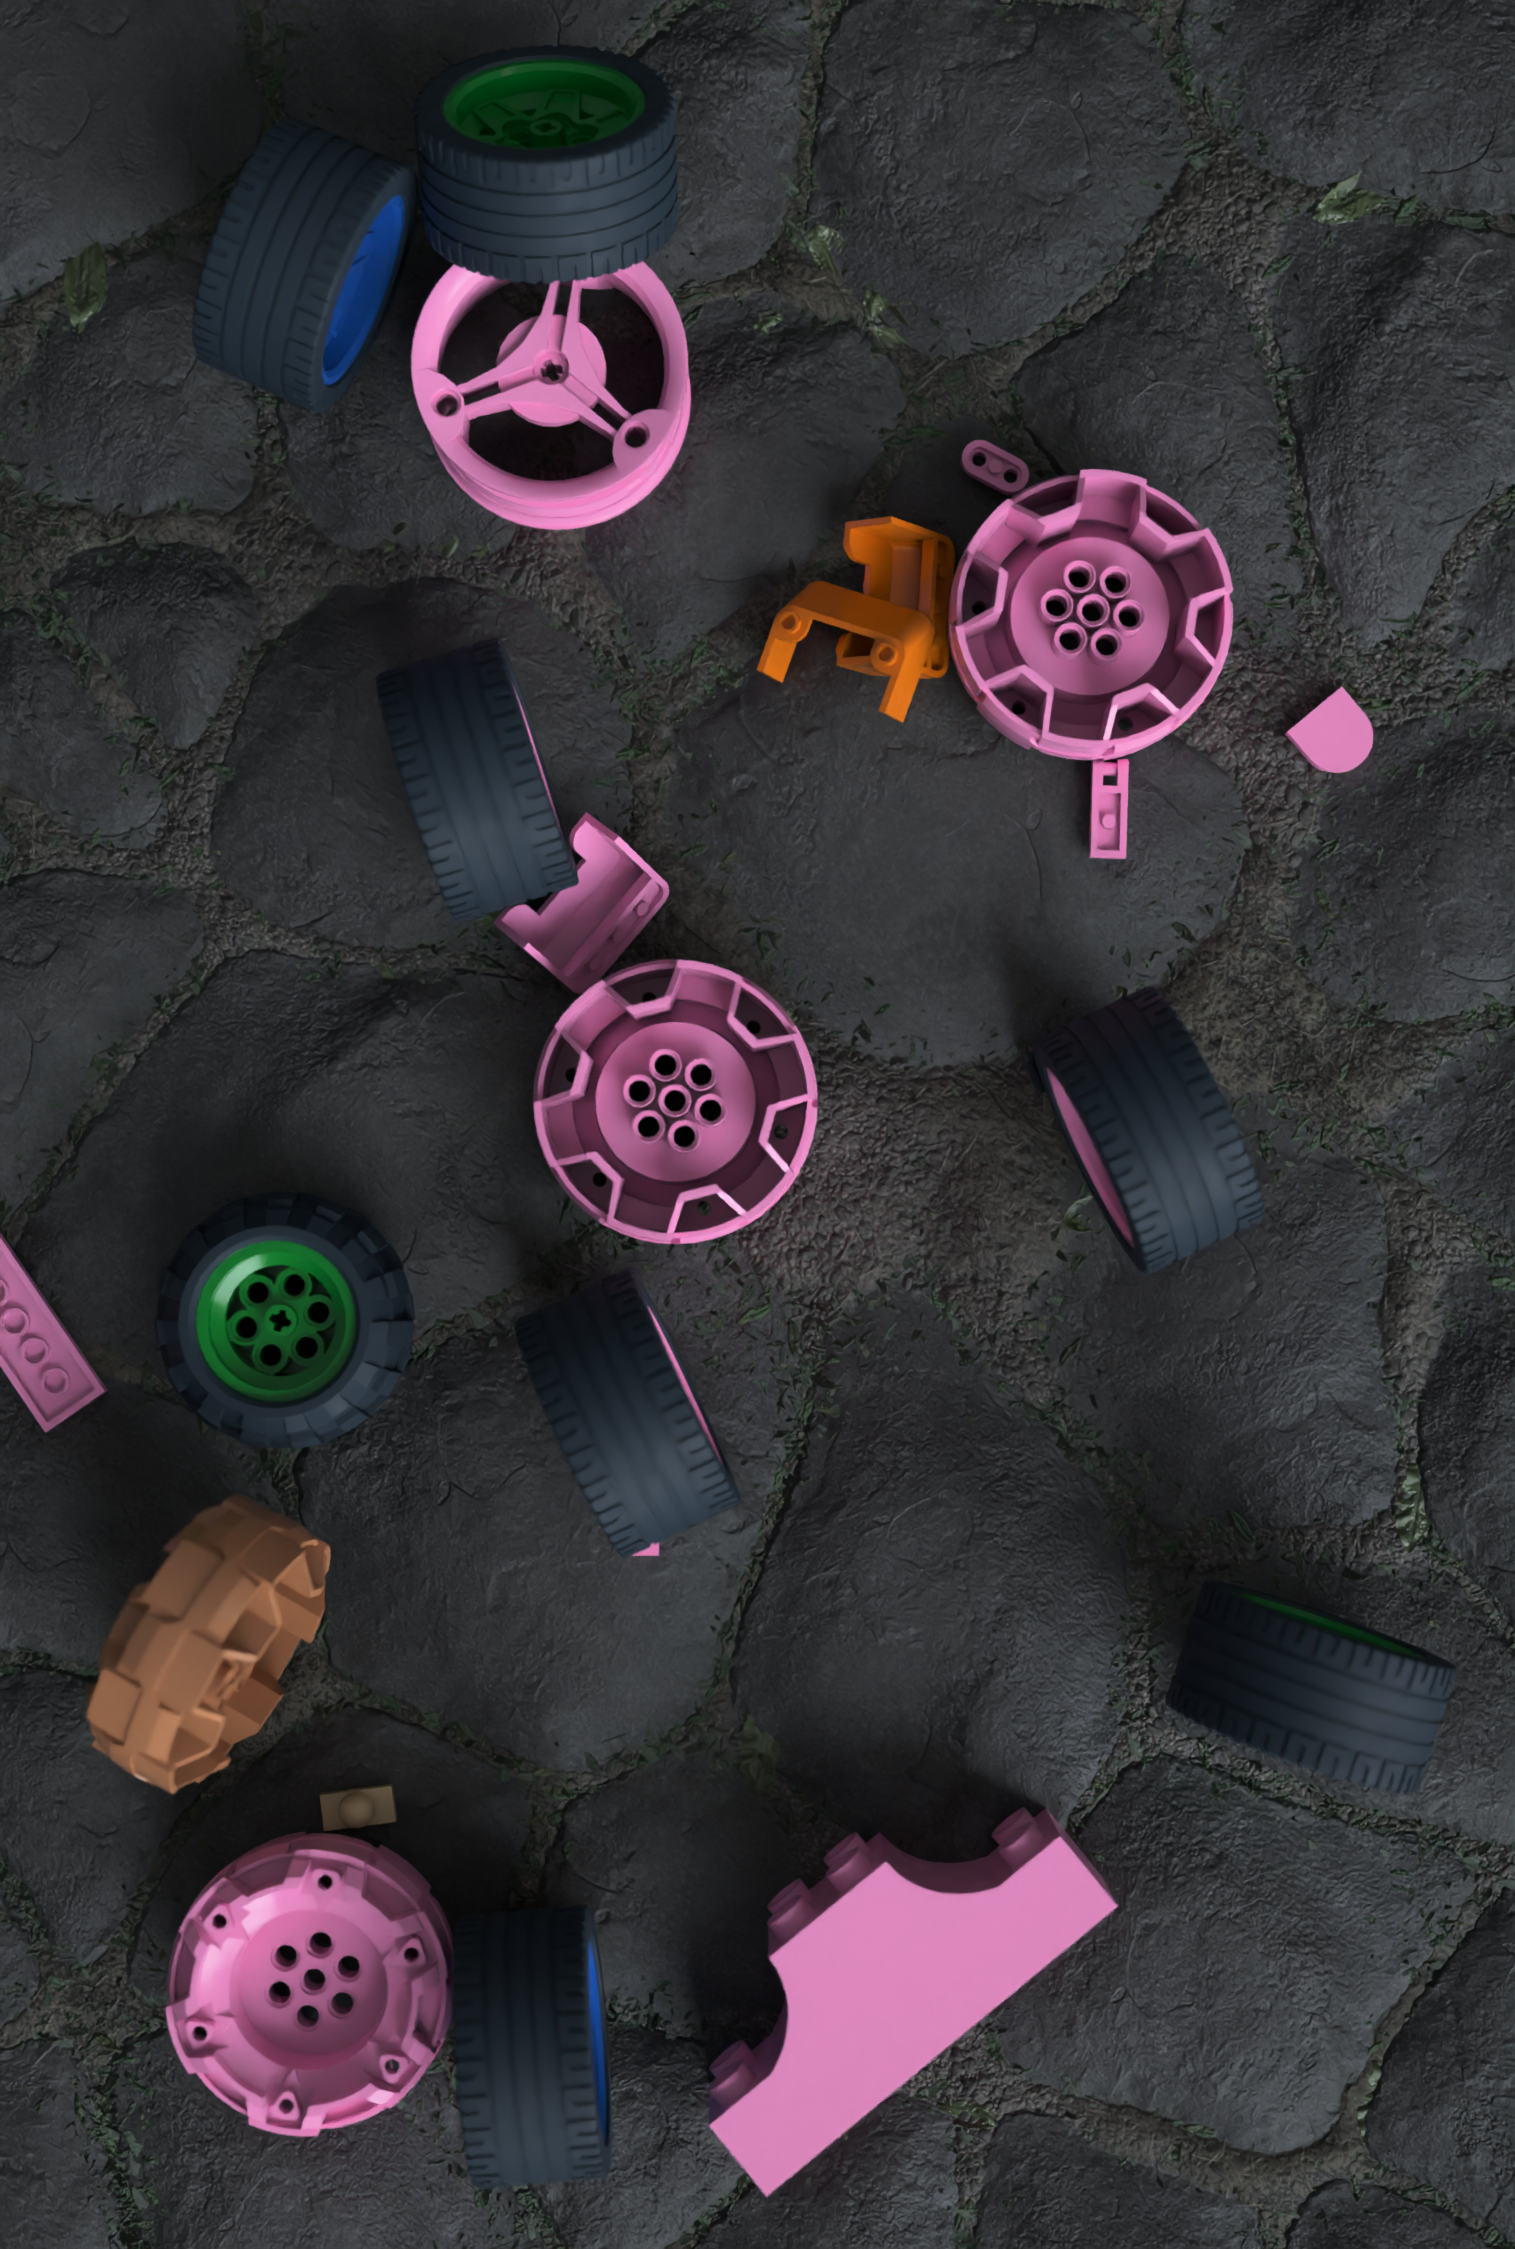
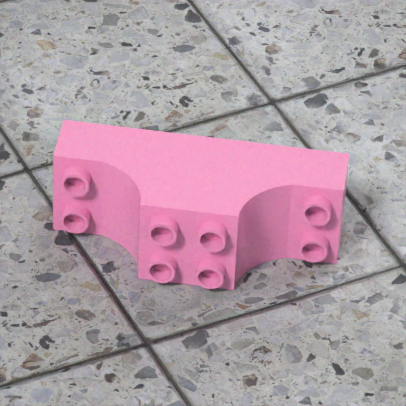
M1025 1807L1015 1811L1001 1822L992 1833V1837L999 1844L998 1848L986 1857L960 1863H939L922 1860L898 1849L880 1832L867 1843L864 1842L857 1832H854L839 1842L825 1856L823 1861L829 1867V1870L826 1872L825 1877L809 1890L801 1879H797L782 1889L769 1902L767 1908L773 1914L767 1922L769 1959L777 1969L786 1992L782 2011L770 2036L752 2051L743 2040H739L714 2060L709 2070L716 2078L708 2087L711 2093L710 2128L766 2197L1118 1907L1101 1874L1047 1808L1034 1818Z

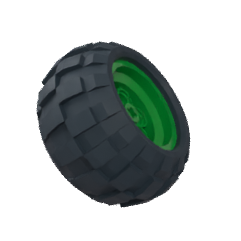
M275 1191L233 1201L221 1207L220 1210L209 1216L201 1224H197L180 1242V1247L169 1267L165 1268L157 1291L159 1300L157 1319H154L156 1346L160 1347L162 1359L167 1369L165 1374L177 1395L183 1397L187 1404L196 1412V1416L217 1432L221 1431L241 1440L244 1444L262 1448L296 1449L317 1445L350 1431L372 1415L389 1397L401 1373L404 1372L412 1348L413 1320H415L413 1294L410 1292L403 1270L404 1266L392 1245H389L370 1221L355 1210L327 1197L304 1192ZM294 1274L301 1276L305 1282V1289L300 1295L292 1294L287 1286L289 1278ZM258 1282L264 1283L269 1290L268 1298L262 1303L257 1302L252 1296V1288ZM317 1302L325 1303L329 1308V1317L323 1323L316 1321L312 1316V1308ZM286 1311V1318L291 1320L290 1326H283L280 1330L278 1329L279 1322L274 1320V1316ZM245 1317L252 1318L257 1324V1331L253 1337L244 1336L240 1330L241 1321ZM305 1337L313 1338L318 1346L317 1353L311 1358L306 1357L300 1350L301 1341ZM270 1344L277 1346L281 1350V1360L276 1365L268 1363L264 1356L265 1349Z

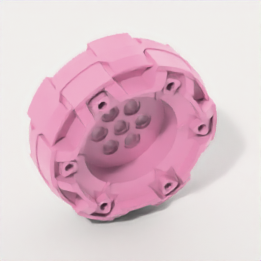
M1085 469L1080 470L1079 475H1064L1039 482L1017 493L1011 499L1008 498L997 507L973 536L959 561L952 582L948 606L949 641L956 670L966 691L977 703V710L1001 734L1028 750L1033 747L1042 753L1061 758L1076 760L1102 759V761L1135 753L1164 738L1183 724L1202 704L1216 682L1227 657L1232 636L1233 603L1231 602L1230 594L1233 591V586L1225 557L1210 529H1202L1201 524L1180 503L1160 490L1147 486V479L1114 470ZM1079 572L1086 577L1087 585L1081 588L1075 587L1070 583L1068 576L1071 573ZM1111 577L1119 579L1123 585V591L1119 593L1110 592L1105 586V580ZM1055 600L1060 602L1064 607L1065 613L1060 616L1051 615L1046 609V603ZM980 605L985 611L975 615L972 607ZM1086 606H1094L1099 610L1101 617L1095 622L1088 621L1083 616L1082 609ZM1123 611L1131 612L1135 615L1137 624L1133 627L1124 626L1120 623L1118 614ZM1070 634L1077 639L1078 647L1074 650H1066L1061 646L1059 638L1062 635ZM1102 639L1108 640L1114 647V653L1107 656L1100 654L1096 649V642ZM1020 704L1024 708V713L1022 715L1014 714L1012 706ZM1119 721H1128L1130 723V730H1121L1118 724Z
M655 960L636 964L611 974L585 991L564 1012L549 1035L537 1065L533 1089L534 1121L543 1155L552 1174L568 1196L588 1215L621 1234L639 1240L664 1244L697 1243L730 1234L748 1225L770 1209L789 1189L799 1174L813 1141L818 1109L817 1082L808 1048L799 1030L786 1011L765 990L747 978L712 964L691 960ZM652 993L656 996V1000L643 1003L645 994ZM752 1021L759 1023L760 1031L757 1034H751L747 1030L748 1023ZM662 1056H670L676 1061V1069L669 1076L660 1075L656 1071V1062ZM700 1065L707 1066L712 1072L710 1082L702 1086L696 1085L691 1080L692 1070ZM570 1069L577 1070L574 1082H569L566 1078V1074ZM639 1081L647 1083L650 1087L649 1097L642 1102L632 1100L629 1094L631 1086ZM672 1091H679L685 1096L686 1103L680 1111H670L665 1106V1098ZM707 1101H715L721 1106V1114L714 1121H707L701 1117L700 1108ZM645 1117H654L659 1122V1131L653 1137H644L639 1132V1123ZM779 1125L785 1126L788 1130V1135L784 1139H779L774 1134L775 1128ZM683 1126L690 1127L695 1133V1140L688 1147L678 1146L674 1140L676 1130ZM598 1173L605 1174L607 1178L606 1184L602 1187L596 1186L593 1181L594 1176ZM702 1201H707L711 1205V1212L707 1215H701L698 1212V1204Z
M305 1831L272 1839L256 1846L229 1863L204 1887L191 1905L176 1935L169 1960L167 1990L170 2000L165 2007L172 2042L188 2074L197 2073L204 2084L216 2096L233 2109L247 2115L249 2125L282 2135L317 2136L321 2129L344 2127L374 2116L387 2107L392 2108L416 2085L433 2062L445 2040L452 2021L454 1939L443 1909L437 1899L429 1892L431 1886L409 1862L383 1845L376 1848L368 1842L344 1835L328 1833L306 1834ZM318 1932L326 1933L331 1939V1946H319L314 1940V1934ZM290 1945L296 1950L297 1958L293 1960L283 1958L280 1954V1946ZM345 1956L355 1957L359 1962L360 1968L354 1971L346 1969L342 1964V1958ZM318 1969L323 1972L325 1982H312L308 1977V1970ZM275 1982L286 1983L290 1988L291 1994L288 1996L278 1995L274 1990L273 1984ZM341 1992L349 1994L353 1999V2005L349 2007L339 2005L336 2001V1994ZM305 2005L313 2006L317 2009L319 2018L315 2020L305 2018L301 2012V2007ZM200 2026L207 2030L206 2036L203 2034ZM391 2059L399 2063V2068L393 2069Z

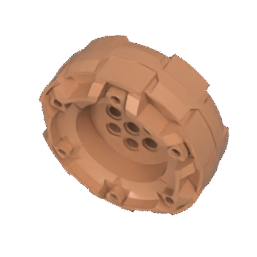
M241 1494L231 1496L225 1499L224 1502L197 1514L194 1520L163 1548V1551L170 1556L169 1559L164 1562L151 1583L138 1584L131 1593L126 1606L99 1653L98 1669L100 1678L97 1685L92 1684L87 1688V1719L90 1721L91 1733L96 1737L92 1746L109 1756L112 1761L129 1773L152 1785H157L173 1795L179 1787L193 1781L199 1784L209 1774L227 1767L231 1758L226 1755L233 1745L259 1732L284 1695L278 1683L281 1674L300 1640L303 1639L308 1643L313 1642L325 1610V1575L329 1570L331 1557L329 1545L312 1535L304 1526L288 1516L272 1511Z

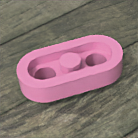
M984 440L972 441L963 450L961 466L968 476L1004 495H1016L1026 487L1029 479V470L1025 462ZM975 456H981L984 458L985 464L983 466H976L973 464L972 459ZM1009 472L1013 473L1017 480L1014 483H1008L1004 480V475Z

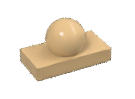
M393 1784L320 1794L324 1831L345 1828L359 1829L368 1825L397 1821Z

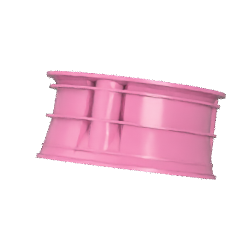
M642 261L638 264H632L631 267L624 270L618 269V272L609 275L605 273L597 278L588 277L587 280L576 281L575 279L563 283L554 281L550 284L541 315L520 323L508 334L501 345L496 367L466 383L456 386L447 377L440 374L447 342L463 317L478 302L497 289L512 283V281L509 279H494L493 276H482L478 272L473 273L453 264L431 291L419 316L412 344L411 376L418 408L430 432L433 445L444 467L458 486L475 502L501 518L520 525L548 530H569L605 522L634 507L648 496L668 473L680 452L686 436L691 408L688 348L684 327L672 297L652 269ZM561 285L572 287L567 317L556 315ZM582 288L596 290L618 289L641 307L655 327L663 347L665 371L663 389L657 409H647L631 415L604 388L607 367L603 349L596 336L585 325L580 323ZM554 370L556 375H558V380L551 381L547 372ZM497 387L500 388L501 393L468 405L464 402L466 398ZM597 402L623 423L618 431L592 411ZM458 405L457 410L453 414L447 415L453 406ZM510 409L526 421L540 426L559 427L579 420L613 443L612 454L614 462L594 473L568 480L542 481L519 477L495 467L469 447V420ZM630 435H637L645 443L636 448L629 446L626 440Z

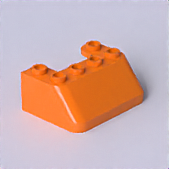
M892 516L845 522L844 551L852 561L865 565L863 594L919 611L933 621L935 636L920 678L943 677L949 663L948 606L955 564V550L952 541L946 535ZM854 632L844 633L840 637L836 647V666L868 675L889 676L877 671L871 663L870 652L875 639Z

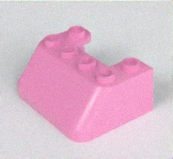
M587 812L574 826L569 837L571 848L582 857L576 865L579 883L576 886L552 893L537 912L524 902L514 906L508 905L493 922L518 946L577 994H583L602 978L662 907L669 895L667 882L617 834Z

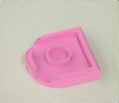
M1342 686L1285 733L1311 765L1319 770L1331 773L1348 772L1360 765L1370 753L1373 744V729L1370 720Z

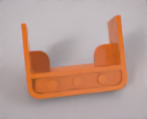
M824 581L809 583L777 613L757 671L783 683L796 644L808 634L813 619L873 638L875 641L870 652L871 663L877 671L891 676L879 711L903 723L935 636L933 621L919 611Z

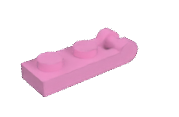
M1102 759L1091 760L1089 858L1125 859L1127 848L1128 759H1117L1116 762H1103ZM1103 776H1115L1116 786L1103 785Z

